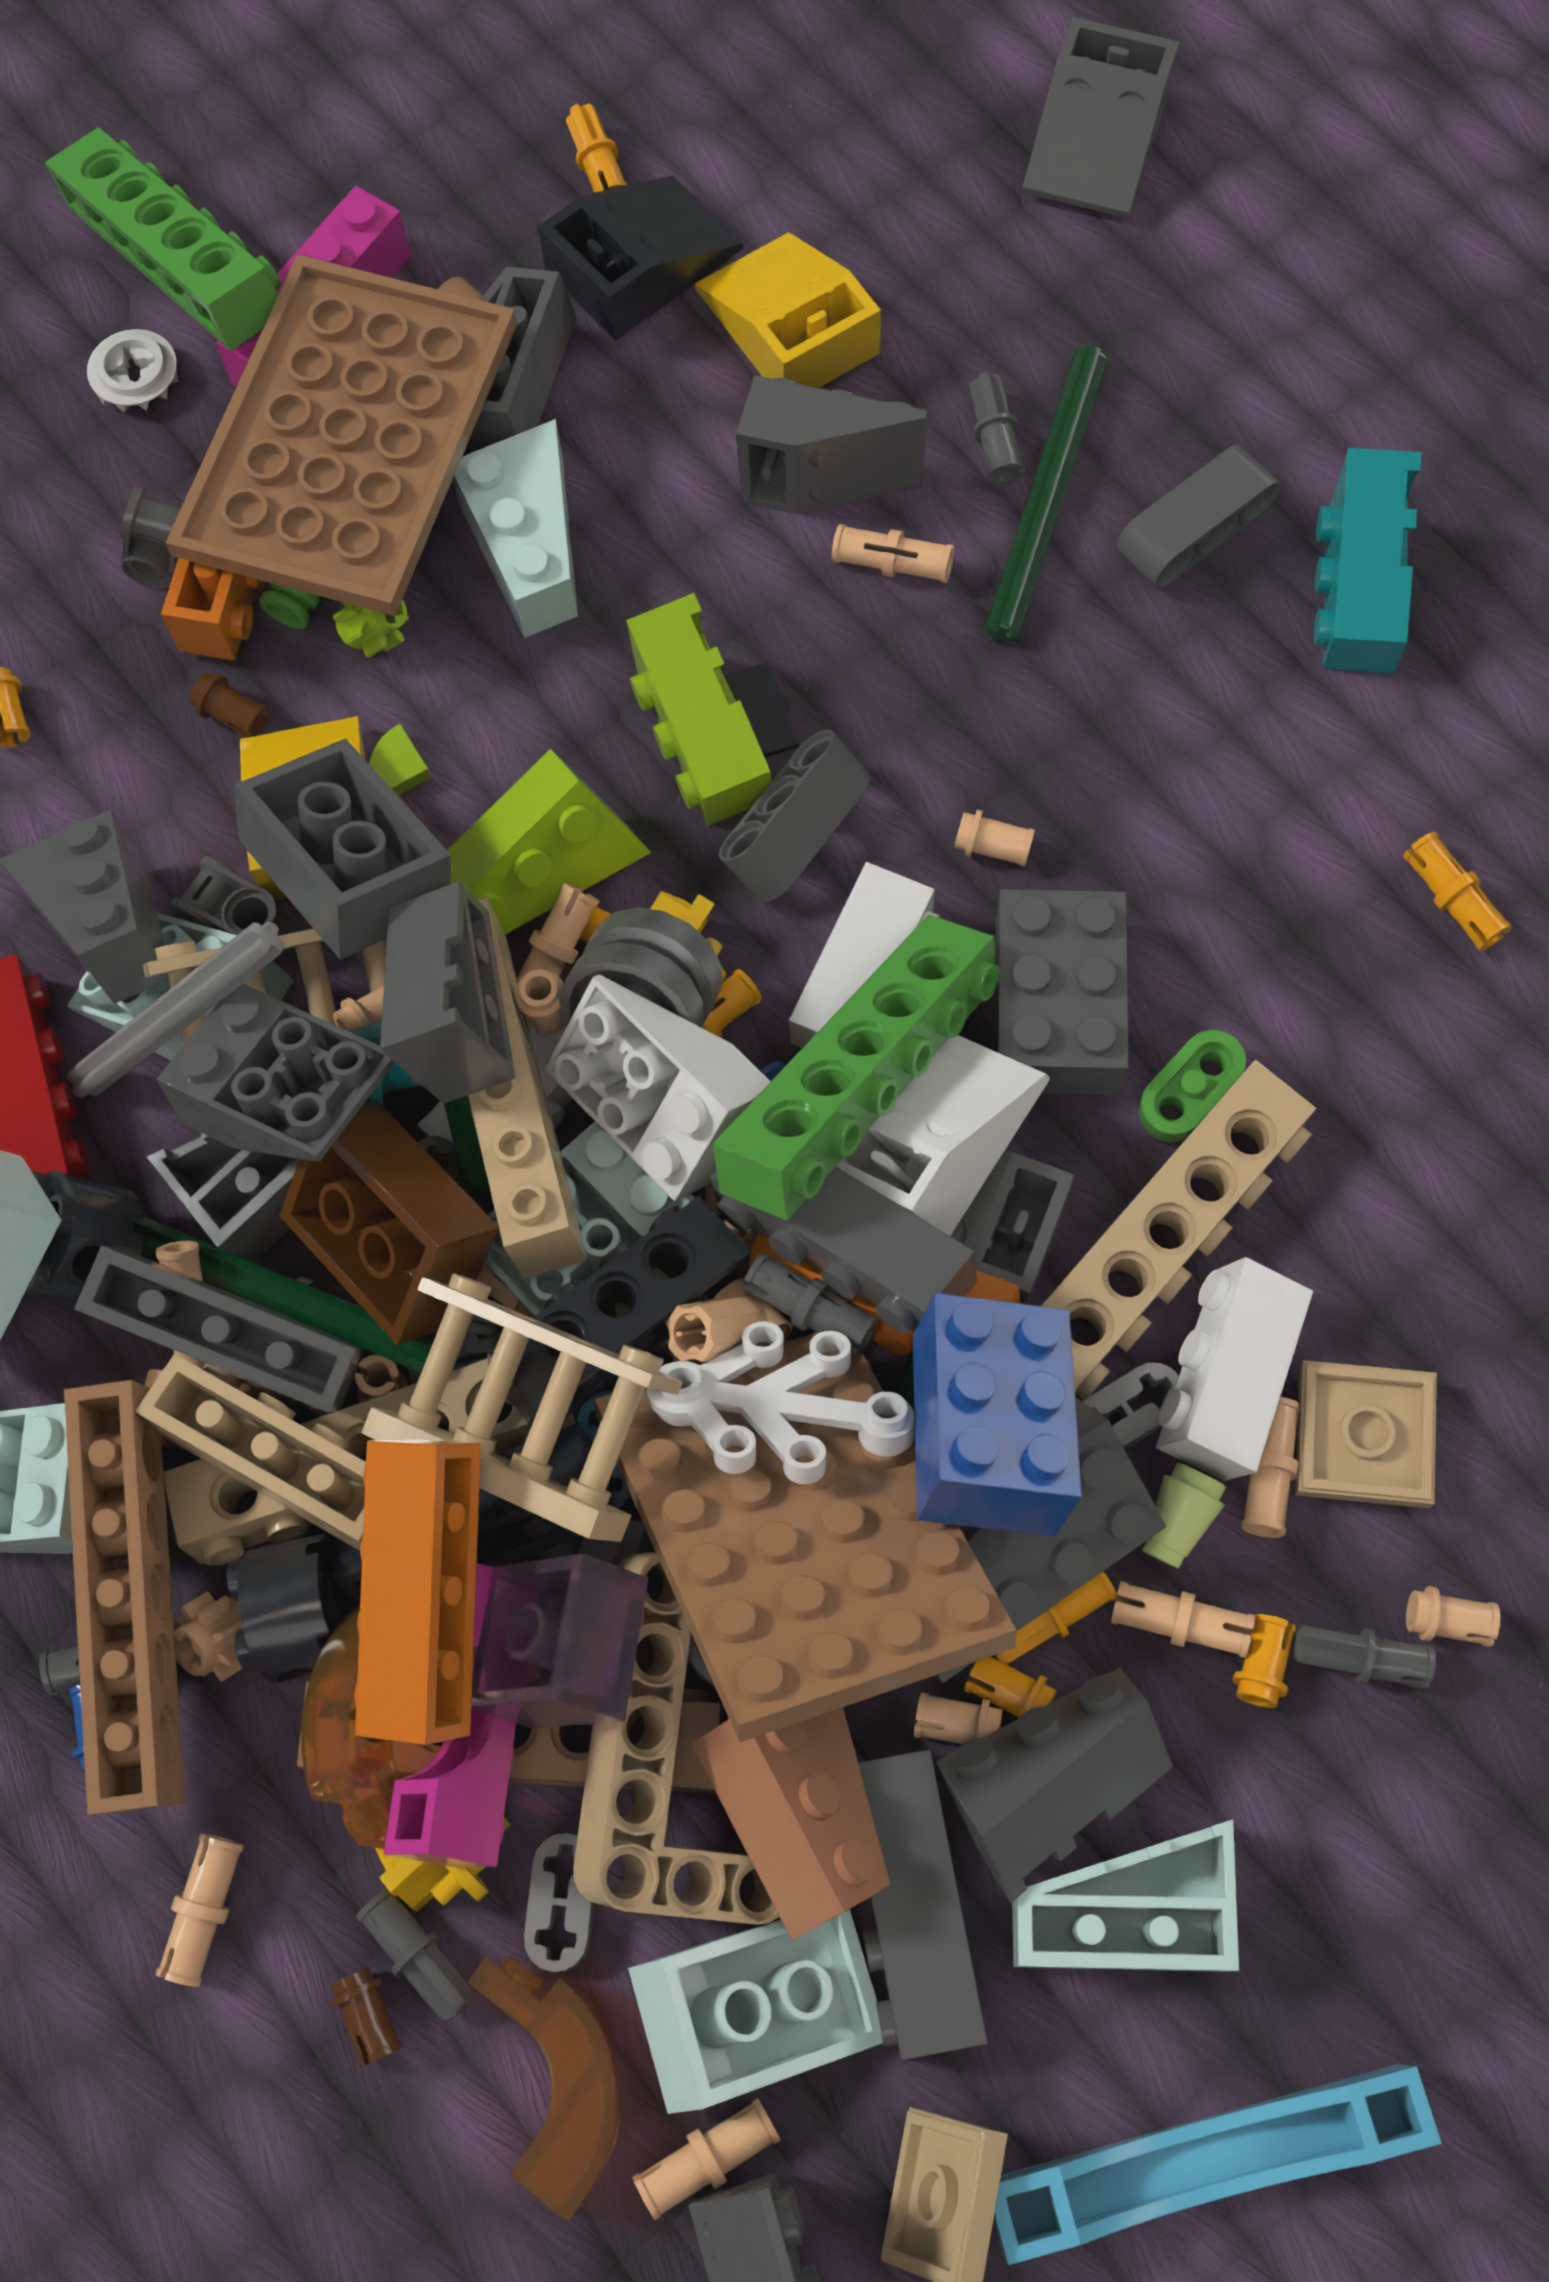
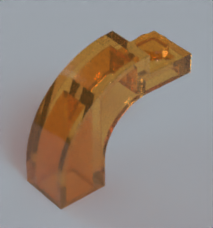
M358 1605L332 1633L313 1669L303 1706L301 1750L305 1777L312 1800L340 1803L343 1809L345 1827L355 1838L357 1845L385 1849L394 1782L397 1779H401L395 1762L392 1740L355 1736L356 1705L354 1694L358 1675L359 1632L357 1620L360 1611V1605Z
M509 1955L503 1965L496 1959L485 1958L468 1983L532 2034L547 2058L552 2080L551 2102L546 2120L534 2141L510 2173V2176L569 2222L577 2215L602 2177L617 2140L622 2111V2083L617 2054L602 2018L581 1990L567 1978H559L544 1998L536 1992L543 1983V1980L522 1962Z

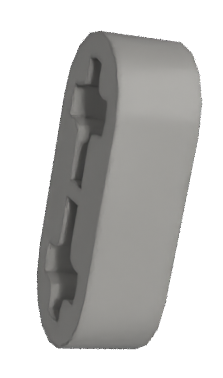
M1146 1363L1136 1367L1082 1402L1106 1418L1116 1412L1119 1414L1122 1420L1114 1424L1112 1428L1124 1450L1162 1427L1158 1421L1160 1410L1154 1403L1146 1404L1135 1412L1129 1406L1140 1396L1143 1390L1141 1382L1146 1380L1153 1388L1163 1384L1168 1390L1162 1401L1163 1403L1169 1393L1176 1388L1179 1375L1171 1367L1164 1364Z
M570 1833L555 1834L544 1840L536 1850L532 1864L524 1932L525 1950L535 1965L540 1969L550 1972H565L578 1966L586 1957L591 1943L595 1903L588 1901L579 1893L574 1882V1875H571L569 1880L567 1899L557 1898L558 1875L547 1871L549 1858H560L563 1846H573L572 1852L575 1858L578 1836ZM556 1906L566 1907L565 1930L576 1934L577 1941L575 1948H564L560 1960L554 1961L550 1959V1948L545 1945H539V1935L541 1930H552L555 1922Z

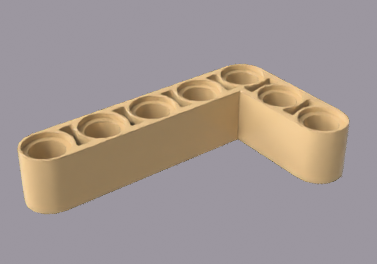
M634 1553L620 1562L612 1579L574 1859V1882L579 1893L588 1901L624 1912L756 1925L770 1923L780 1916L748 1854L664 1844L691 1631L657 1553ZM652 1566L659 1570L663 1579V1588L656 1601L649 1597L645 1587V1579ZM643 1637H646L651 1642L654 1651L652 1664L646 1672H643L636 1662V1649ZM638 1709L644 1718V1731L639 1741L633 1745L626 1734V1724L631 1713ZM629 1782L635 1791V1803L630 1813L622 1818L617 1810L616 1799L622 1786ZM621 1856L625 1863L626 1874L620 1887L611 1893L607 1885L606 1874L613 1860ZM687 1864L691 1875L690 1885L685 1894L677 1898L674 1892V1878L680 1867ZM751 1871L754 1877V1891L748 1902L742 1904L739 1887L744 1876Z

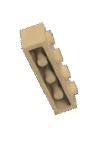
M174 1354L135 1412L166 1439L360 1551L363 1538L365 1500L363 1473L366 1462L347 1452L351 1444L332 1430L318 1423L310 1431L294 1422L292 1419L296 1413L266 1393L261 1392L255 1400L238 1389L242 1383L227 1371L207 1363L201 1369Z

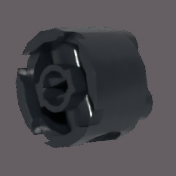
M55 1170L45 1174L31 1171L62 1221L23 1298L75 1310L76 1303L101 1246L118 1247L141 1256L144 1235L133 1232V1217L144 1220L142 1205L134 1192L120 1187Z
M324 1533L248 1550L243 1559L229 1562L227 1566V1583L233 1599L239 1602L242 1629H238L235 1634V1650L238 1661L245 1671L258 1668L263 1678L272 1684L313 1673L335 1671L358 1665L357 1651H352V1647L359 1645L357 1620L360 1609L334 1580V1535Z

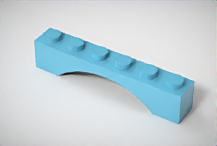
M1396 2064L1001 2174L993 2221L1003 2258L1008 2265L1076 2247L1125 2228L1218 2199L1300 2178L1367 2165L1442 2143L1417 2066Z

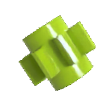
M403 599L396 616L344 602L341 603L345 607L333 615L336 629L341 639L352 648L363 649L366 657H371L382 650L388 651L405 640L403 634L397 629L409 620Z

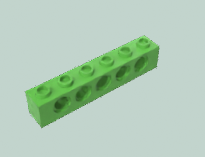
M98 127L44 162L68 208L227 349L232 351L264 328L278 297L276 290L281 287V281L272 265L262 255L254 258L235 232L231 231L228 234L223 232L215 218L206 208L203 207L198 211L178 185L168 186L160 172L151 162L143 165L126 141L121 140L117 143Z
M928 914L712 1144L719 1192L786 1221L806 1199L813 1198L822 1187L824 1179L843 1157H849L853 1154L860 1143L861 1137L880 1116H885L891 1111L898 1095L913 1078L921 1076L927 1070L932 1057L945 1042L959 1034L965 1020L982 1001H987L992 997L1000 976L999 967L995 964L994 936Z

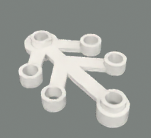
M755 1322L744 1330L740 1346L702 1365L689 1361H677L663 1365L659 1372L683 1382L678 1395L647 1388L649 1405L659 1418L673 1426L692 1425L714 1452L716 1466L730 1474L746 1472L754 1465L756 1461V1439L753 1432L744 1426H728L717 1410L741 1413L781 1459L786 1477L798 1484H811L823 1477L826 1471V1449L818 1438L810 1435H799L786 1420L858 1430V1437L862 1446L870 1453L884 1457L903 1453L911 1446L914 1439V1411L905 1399L896 1393L879 1392L871 1396L866 1403L795 1393L824 1377H837L849 1369L851 1364V1344L844 1334L837 1331H823L816 1334L810 1341L809 1354L747 1386L727 1383L754 1367L768 1368L774 1366L783 1357L782 1330L771 1322ZM766 1342L771 1345L766 1347H759L755 1344ZM835 1352L838 1353V1355L825 1356L822 1355V1353ZM732 1446L744 1448V1450L734 1453L728 1452L725 1449ZM807 1456L814 1460L808 1463H801L795 1459Z

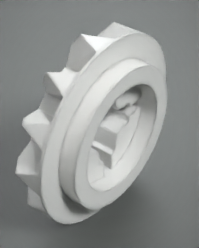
M125 330L109 336L94 349L88 361L87 377L91 388L103 405L115 404L123 413L133 405H139L147 411L149 401L156 397L167 399L168 386L179 382L176 369L178 360L172 346L162 336L148 330ZM133 359L135 365H138L140 368L141 378H139V381H130L128 377V368L130 367L128 360Z

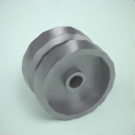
M636 907L614 912L597 926L585 947L582 957L577 960L566 978L559 996L561 1018L567 1027L592 978L600 974L689 1022L702 1027L723 986L721 963L709 941L693 926L665 911Z

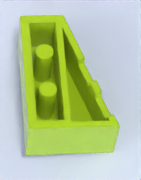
M692 593L626 620L638 675L629 679L641 710L644 712L652 708L659 724L652 726L663 757L665 760L675 757L682 773L676 775L675 778L687 808L690 810L698 806L707 826L750 809L772 780L770 769L740 700H735L720 669L725 664L718 647L716 646L711 649L703 634L700 617L702 610L695 593Z
M551 749L447 850L451 854V884L460 881L477 900L487 897L505 935L552 909L562 891L561 887L564 882L584 891L651 853L626 823Z

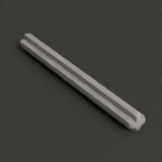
M266 922L264 925L252 923L73 1066L67 1075V1079L74 1085L72 1093L79 1098H84L87 1094L92 1096L99 1095L273 961L284 949V942L277 936L279 928L272 922Z

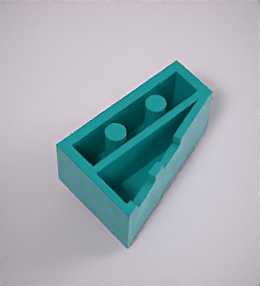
M1348 448L1330 506H1321L1319 509L1316 541L1326 542L1325 557H1319L1315 575V592L1325 593L1324 609L1318 608L1316 613L1314 645H1323V669L1395 673L1408 638L1413 566H1407L1408 530L1414 531L1417 521V509H1408V495L1416 474L1420 472L1422 452Z

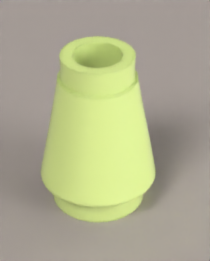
M1177 1463L1171 1476L1163 1475L1155 1505L1166 1528L1148 1539L1142 1551L1179 1569L1184 1557L1186 1558L1224 1508L1225 1505L1220 1502L1226 1486L1191 1467Z

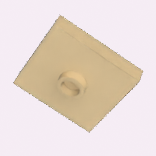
M1303 1360L1299 1365L1298 1403L1300 1405L1296 1437V1460L1299 1462L1298 1478L1295 1479L1294 1495L1431 1508L1435 1504L1437 1373Z
M909 2107L881 2261L933 2282H983L1007 2133L931 2111Z

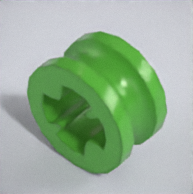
M269 582L272 591L263 592L259 600L261 608L274 620L294 629L306 628L310 620L307 611L316 610L320 602L319 596Z

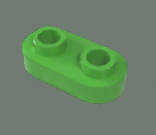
M1219 1030L1200 1032L1193 1036L1148 1084L1140 1101L1139 1118L1144 1129L1152 1137L1164 1142H1180L1188 1138L1244 1073L1246 1055L1239 1041L1232 1035ZM1206 1061L1214 1062L1220 1067L1222 1073L1216 1076L1207 1075L1201 1070L1200 1064ZM1165 1105L1175 1106L1180 1111L1181 1118L1168 1120L1161 1115L1159 1109Z

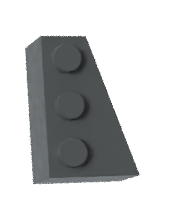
M506 266L480 299L481 301L515 309L517 326L465 449L477 451L538 426L577 319L560 273L557 271Z
M111 809L90 819L79 820L63 831L0 858V863L32 906L44 918L114 1004L169 980L168 974L145 978L142 965L157 960L155 948L164 946L145 859Z
M460 881L389 907L380 1050L404 1069L416 1085L425 1087L443 1104L515 1079L489 911Z
M201 1132V1137L172 1151L163 1148L147 1156L148 1160L218 1248L248 1261H257L291 1229L281 1219L279 1214L297 1168L298 1158L235 1149Z
M1121 1668L1106 1675L1093 1677L1083 1683L1079 1689L1043 1707L1030 1709L1023 1713L1018 1720L982 1738L967 1741L958 1747L955 1752L935 1761L965 1830L1010 1904L1027 1890L1023 1881L1027 1874L1051 1854L1057 1860L1062 1861L1077 1848L1073 1839L1076 1833L1100 1813L1104 1818L1111 1820L1173 1767L1148 1701Z

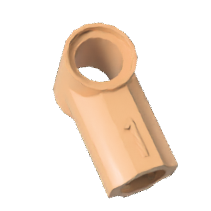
M745 1278L737 1279L724 1287L714 1299L678 1305L666 1322L670 1335L668 1348L680 1361L689 1362L695 1360L701 1362L710 1361L740 1346L744 1330L755 1322L766 1321L776 1324L783 1332V1342L788 1340L793 1326L776 1307L743 1291L742 1286L746 1282ZM761 1342L755 1345L759 1347H766L771 1344Z

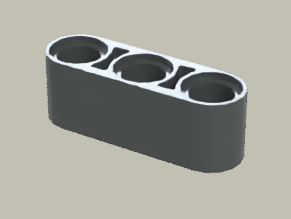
M1240 444L1233 445L1136 516L1118 537L1116 549L1155 588H1164L1260 517L1279 495L1281 483Z
M823 730L814 734L796 750L727 837L720 848V860L758 901L763 903L778 898L796 881L863 795L870 782L869 773L833 731Z

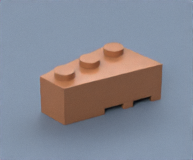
M843 1707L743 1742H739L731 1721L728 1719L691 1744L791 1940L813 1930L891 1885Z

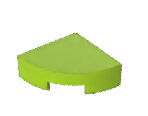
M401 724L389 730L375 746L369 765L397 796L431 779L427 766Z

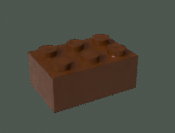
M378 1101L362 1105L320 1162L299 1159L279 1214L281 1219L397 1346L437 1332L448 1306L447 1302L417 1290L422 1277L449 1284L452 1274L456 1273L477 1281L499 1230V1226Z

